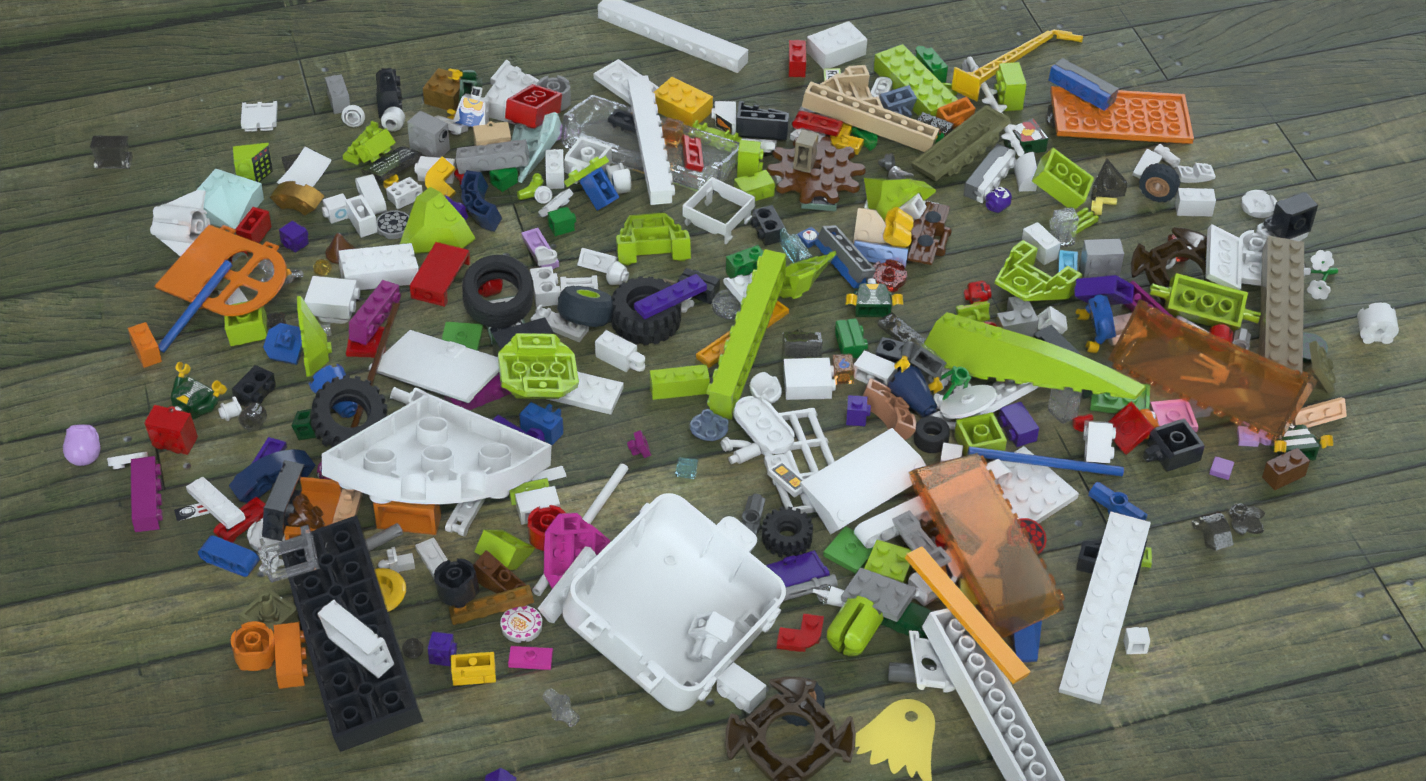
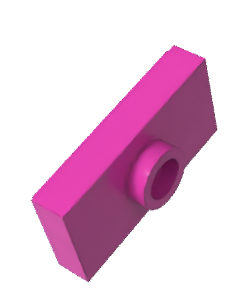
M511 646L508 666L509 668L551 670L553 648Z

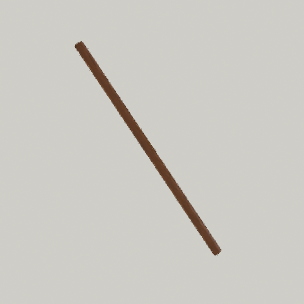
M393 302L367 378V380L371 381V386L381 362L400 302ZM359 404L350 428L359 426L364 411Z

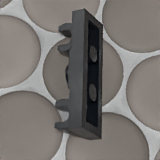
M616 108L608 117V123H611L613 128L619 126L621 131L625 129L636 134L633 114Z

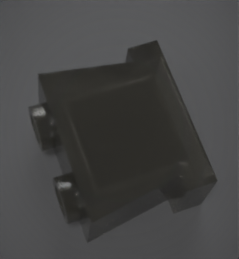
M99 135L92 137L90 149L95 158V168L130 169L133 156L132 152H128V136Z

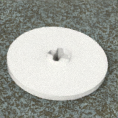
M989 385L967 387L945 399L940 406L942 415L947 418L968 417L988 408L996 400L997 393L995 388Z

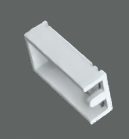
M335 600L324 606L318 613L328 638L377 678L394 665L385 640L381 637L379 638L377 634H374L372 630L337 604Z

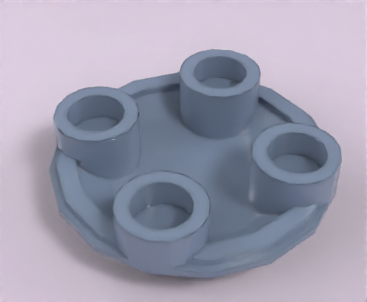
M705 409L702 411V414L695 416L691 420L690 430L692 434L702 440H719L728 432L729 422L727 419L714 414L712 410Z

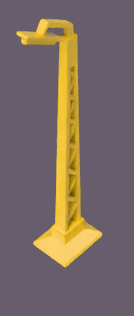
M1054 29L1046 31L973 72H965L954 67L951 89L972 100L978 101L981 84L996 75L1000 63L1016 62L1051 39L1054 34L1057 35V39L1082 42L1083 36Z

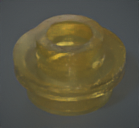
M319 259L315 262L313 269L315 274L324 276L332 271V265L326 259Z

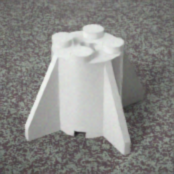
M196 190L167 204L156 206L153 209L154 217L150 229L151 234L155 235L179 256L210 225V219L206 218L205 215L207 212L203 210L206 194L204 190Z

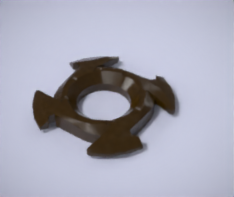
M1174 227L1171 231L1177 239L1151 249L1150 252L1146 251L1145 246L1139 243L1133 252L1131 260L1132 278L1145 271L1150 285L1154 283L1159 286L1169 287L1171 279L1166 272V264L1169 260L1176 257L1188 258L1197 263L1202 269L1204 281L1211 282L1206 278L1207 236L1200 232ZM1159 297L1163 303L1160 305L1164 308L1166 302L1165 298Z
M790 676L770 679L769 685L782 695L776 694L766 700L745 719V722L740 721L738 715L730 714L725 736L727 755L732 760L745 746L750 759L770 781H805L813 777L836 756L842 757L843 762L851 763L856 743L853 718L851 716L847 717L837 731L831 716L809 695V692L814 691L817 681L804 677ZM782 716H799L808 721L815 733L814 743L804 755L797 758H783L776 755L769 748L766 742L767 730L776 719Z

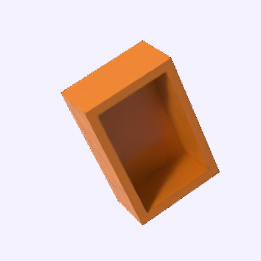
M398 501L380 504L373 502L377 529H387L398 523L403 532L437 534L441 520L440 504H416Z

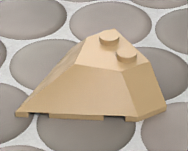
M866 65L849 66L845 68L843 73H837L820 83V85L883 108L879 97H872L869 90L870 75Z

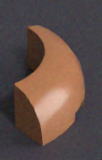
M870 378L863 396L868 397L867 405H871V412L885 423L888 430L893 428L904 440L910 438L916 429V419L914 414L909 412V405L902 397H896L890 393L891 389Z

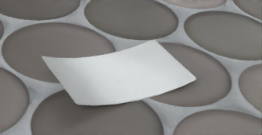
M304 147L296 161L277 183L296 181L295 184L302 186L307 184L313 187L327 169L331 159Z

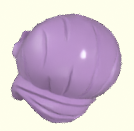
M91 425L70 426L66 430L63 444L65 458L77 466L93 463L100 454L99 435L96 429Z

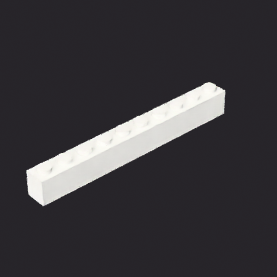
M602 0L598 4L599 19L736 73L748 63V49L623 0Z
M648 75L628 77V94L650 204L672 203L675 188L674 185H671L672 173H668L670 172L669 161H666L668 159L667 150H663L665 148V140L661 138L663 137L662 127H659L660 116L656 115L658 114L657 104H654L656 101L655 93H652L653 83L649 82Z

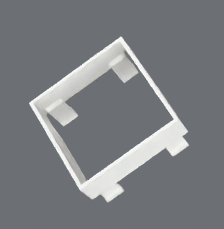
M711 177L683 205V217L686 218L685 224L688 226L692 222L695 226L714 235L717 233L724 235L725 244H727L733 237L731 231L743 219L744 224L750 221L752 217L751 210L755 207V197ZM713 190L717 191L721 197L743 206L726 224L693 208L705 196V205L708 206L712 202Z

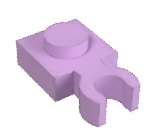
M1238 426V446L1258 447L1259 443L1269 446L1272 438H1269L1272 431L1266 429L1260 432L1258 427Z

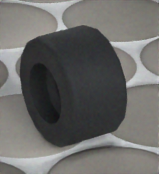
M927 416L920 419L916 424L914 432L915 445L926 453L941 452L943 443H949V425L943 419L935 416Z

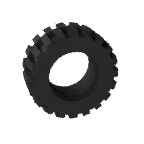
M642 276L638 277V279H629L627 283L623 282L619 288L617 287L611 296L613 299L611 323L616 333L620 337L623 336V339L632 341L633 344L638 345L641 343L643 346L651 343L654 345L659 344L660 341L668 340L669 336L672 337L680 327L681 302L647 319H644L634 309L635 302L671 286V284L665 283L660 278L654 279V277L650 276L643 278Z
M343 375V379H339V377L332 378L331 383L327 381L323 384L322 389L317 391L312 403L311 427L315 430L317 439L322 438L324 446L330 445L333 448L387 417L388 409L387 404H384L385 397L383 394L379 395L380 389L377 386H371V381L366 379L364 382L360 380V376L350 378L349 375ZM343 401L354 402L366 411L367 420L358 427H343L333 420L330 410L337 403Z

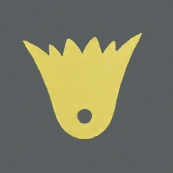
M914 699L898 700L890 704L875 719L856 733L855 747H859L856 754H863L872 750L870 764H877L888 759L889 767L893 774L899 772L906 765L911 778L917 771L922 781H932L931 752L935 732V718L932 711L924 703ZM913 711L918 715L916 721L911 722L905 718V714Z

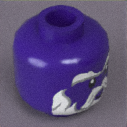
M997 187L986 194L985 205L988 210L1000 213L1011 205L1012 195L1008 189Z

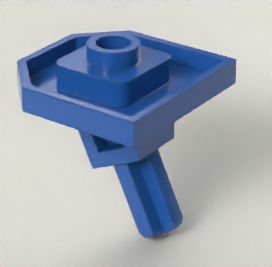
M279 323L268 330L263 348L271 360L294 365L298 364L302 352L300 327Z

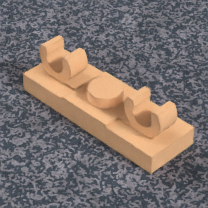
M1342 397L1310 405L1289 413V420L1292 421L1293 425L1303 424L1307 428L1347 417L1345 398Z
M342 489L332 524L357 515L363 496L362 492L355 489Z

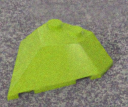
M864 178L868 208L877 210L884 221L889 210L901 207L918 193L923 201H925L936 192V189L924 181Z
M429 187L416 197L400 244L412 243L414 254L429 253L435 242L465 248L476 239L464 218L445 196L434 188Z
M836 251L786 266V279L779 296L782 298L792 297V299L803 296L802 293L809 291L816 279L836 256Z

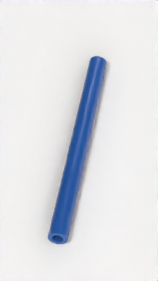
M225 260L158 344L160 352L164 353L231 269L233 265L229 261Z

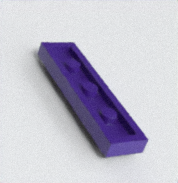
M697 274L692 275L635 302L634 309L644 319H647L707 290V284Z

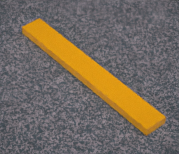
M923 546L907 553L905 559L1010 682L1015 684L1027 677L1031 671Z

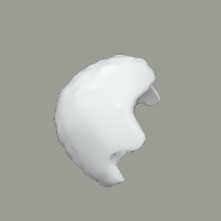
M761 372L751 379L749 386L752 396H755L757 399L763 398L770 404L779 400L782 388L777 377Z

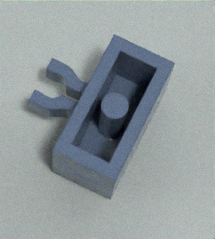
M905 86L882 93L879 99L884 109L893 112L897 111L899 114L911 118L912 113L910 111H912L917 97L910 86Z

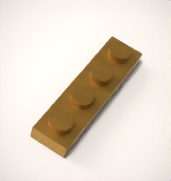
M530 585L472 600L466 603L463 608L450 606L449 611L452 623L455 625L466 623L476 618H484L494 613L506 612L512 608L524 607L534 603Z

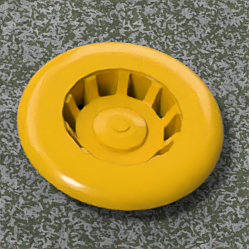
M376 568L375 570L388 611H391L402 602L406 594L405 580L398 572L392 569Z

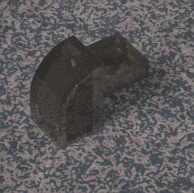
M1216 511L1199 516V519L1192 521L1193 529L1203 532L1207 548L1219 550L1234 545L1230 526L1221 512Z

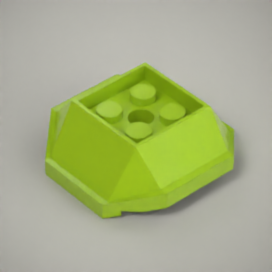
M516 333L511 341L498 353L501 387L509 390L517 399H559L578 388L579 379L575 354L566 345L561 343L555 334Z

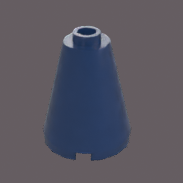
M910 365L902 373L900 370L894 375L896 379L893 382L889 381L887 387L891 389L890 393L896 397H902L909 407L924 418L936 412L937 404L921 369L916 365L915 367Z

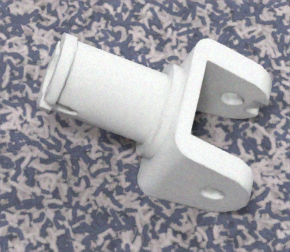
M394 387L390 399L408 405L427 393L419 388H414L413 392L408 393Z

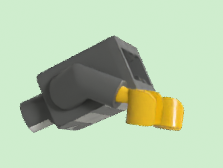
M912 337L906 341L901 351V359L894 364L895 369L900 366L901 373L909 368L910 361L932 376L934 381L928 384L930 391L934 390V394L941 391L943 385L939 380H941L942 369L947 363L931 348L916 338Z

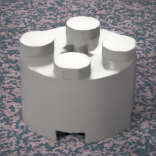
M557 75V78H549V76H545L537 82L538 86L562 93L561 111L571 105V88L569 81L565 77Z

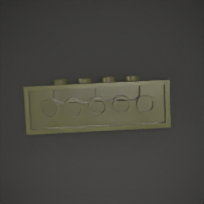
M985 105L912 162V167L935 181L945 174L948 176L958 174L965 164H971L974 157L978 154H984L988 146L991 144L995 145L1000 138L999 132L1011 123L1010 117Z

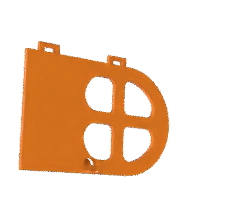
M208 225L157 282L155 288L192 303L225 260H228L238 252L247 251L253 253L252 258L240 271L229 270L223 278L231 280L218 297H208L199 308H205L224 316H239L261 308L275 297L285 282L287 266L281 254L277 252L279 249L278 245L267 241L261 245L235 235L236 230L231 227L222 225L219 229ZM268 259L273 263L274 275L269 281L260 282L248 277L260 261ZM239 286H246L258 291L257 296L249 302L238 305L225 304Z

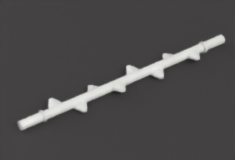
M972 57L966 59L971 72L979 68ZM983 82L980 88H982L986 98L982 99V102L990 104L993 109L1003 114L1002 111L1007 108V105H998L993 96L997 93V90L990 89L987 83ZM1009 124L1004 128L1006 133L1001 137L1002 139L1010 140L1011 146L1014 147L1018 156H1023L1024 151L1020 141L1012 131L1017 126Z

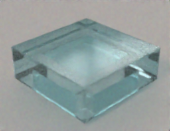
M679 457L675 476L695 479L698 460Z

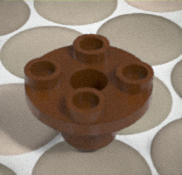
M301 493L299 496H296L293 499V506L296 511L289 513L287 519L289 526L308 528L310 526L313 529L324 527L325 523L321 517L324 515L323 511L318 506H313L305 494Z

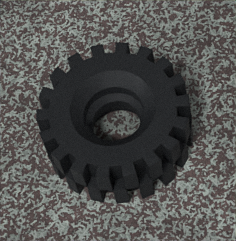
M789 506L788 510L780 507L779 511L774 509L772 510V515L768 513L766 519L764 518L762 542L763 545L765 544L767 551L771 549V554L775 555L778 553L780 558H783V555H787V557L791 555L797 556L800 555V552L802 554L806 553V549L811 547L813 523L810 517L807 518L806 512L801 514V509L796 508L794 511ZM783 531L793 532L794 535L784 536L780 533Z

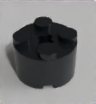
M456 558L457 561L450 562V560L444 561L434 571V582L438 597L447 605L463 608L480 591L474 566L470 561L462 558Z

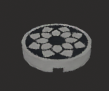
M398 210L384 212L376 220L378 234H382L388 239L402 238L409 215Z

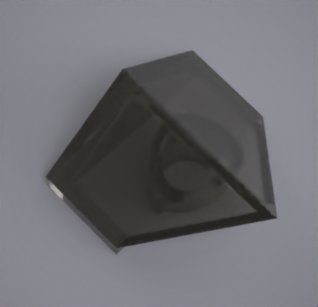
M1108 159L1104 162L1093 184L1091 200H1096V197H1122L1126 194L1128 184L1126 179Z

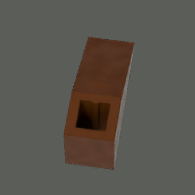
M487 550L473 564L478 583L496 594L526 586L523 581Z

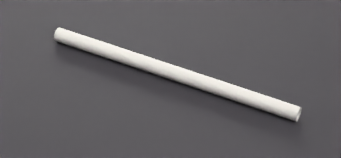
M625 464L618 466L582 519L585 522L592 523L628 471V467ZM544 574L532 589V592L537 596H541L549 584Z

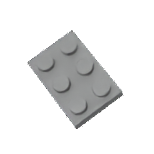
M860 567L841 595V601L846 602L848 597L849 599H856L857 596L865 597L874 603L873 607L879 615L883 613V617L898 622L915 596L916 587Z

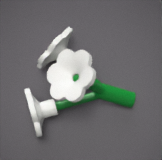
M1319 250L1316 252V255L1311 257L1314 269L1304 268V276L1310 275V273H1322L1324 275L1322 280L1311 281L1307 291L1312 294L1314 299H1327L1331 289L1326 285L1325 281L1328 275L1337 274L1338 269L1336 267L1329 268V266L1334 264L1332 253Z

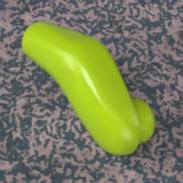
M534 174L529 186L517 191L519 200L535 197V190L542 186L544 182L541 174Z

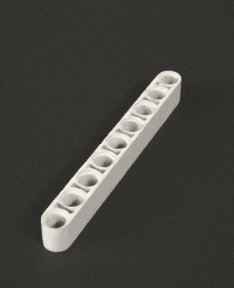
M994 460L860 523L855 528L854 534L866 548H872L876 540L885 542L900 535L892 522L893 518L910 510L918 521L923 519L927 522L1007 484L1012 479L1013 473L1001 460Z

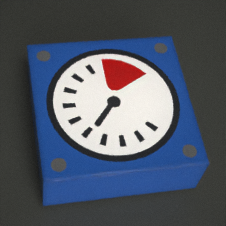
M810 227L798 233L797 239L807 248L815 245L819 233Z

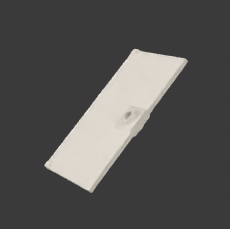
M409 330L383 354L377 373L469 403L499 372L498 358L467 348L455 342L444 341Z

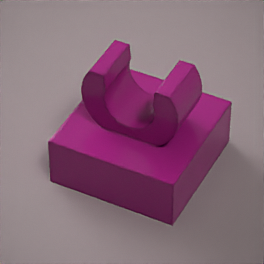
M642 431L634 432L635 440L627 442L632 455H638L641 452L644 458L651 456L648 442Z

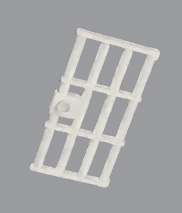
M815 408L779 413L784 420H790L798 442H794L789 451L784 454L773 455L760 449L761 453L765 455L764 464L767 471L772 466L783 461L803 479L819 471L810 447L820 446L828 465L835 462L828 446L829 441L825 438L818 422ZM798 418H809L817 439L806 440ZM802 449L811 472L800 474L791 450ZM772 480L778 489L785 510H788L789 506L794 511L796 508L801 509V514L803 512H816L805 492L800 494L804 506L793 507L787 491L776 481Z

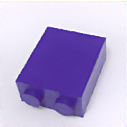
M1117 275L1076 279L1074 292L1075 297L1088 304V300L1096 295L1107 296L1110 305L1133 303L1134 285Z

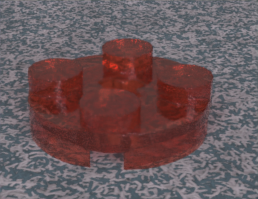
M888 259L886 262L880 263L879 261L873 265L876 272L872 279H875L877 284H885L887 290L896 292L898 288L906 283L907 271L902 263Z

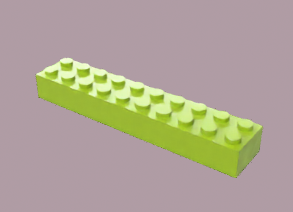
M765 249L763 255L758 257L757 270H753L752 283H748L746 289L747 296L742 298L741 311H737L735 326H731V337L729 340H726L724 345L725 352L719 357V367L714 370L713 383L708 385L707 395H709L707 406L710 407L714 414L722 418L733 419L734 408L737 401L740 400L786 279V254Z

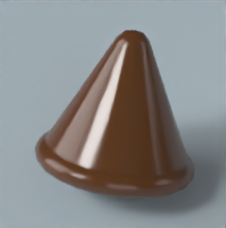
M337 233L327 247L325 255L332 263L339 264V251L355 249V247L340 233Z

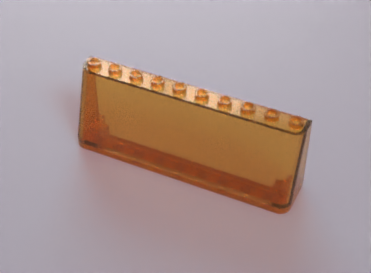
M1139 299L1108 359L1113 363V368L1121 372L1123 369L1129 371L1128 374L1136 379L1142 377L1151 386L1155 387L1156 384L1162 386V390L1169 394L1175 392L1184 401L1197 402L1196 406L1204 410L1208 407L1214 410L1213 413L1219 417H1230L1231 422L1239 426L1243 423L1249 426L1248 429L1258 434L1259 431L1265 433V437L1274 442L1277 439L1282 440L1317 384V381L1311 374L1305 371L1301 374L1298 370H1292L1176 319L1157 308L1148 307L1149 303Z
M978 453L909 471L908 474L915 494L921 498L981 608L986 621L1001 638L1065 610L1062 602L1065 600L1061 589L1057 590L1055 588L1056 582L1051 573L1047 574V566L1043 558L1039 559L1037 557L1038 550L1035 544L1029 543L1028 539L1030 537L1025 528L1021 529V521L1017 513L1013 514L1011 512L1013 509L1008 498H1003V489L1000 484H995L996 478L991 469L987 470L986 466L988 465L983 455L979 456Z

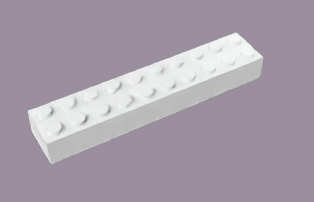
M948 608L930 612L922 628L1005 780L1065 781L1008 678Z

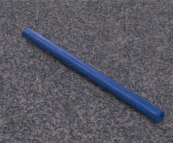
M970 446L968 448V456L999 459L1001 461L1121 477L1124 473V467Z

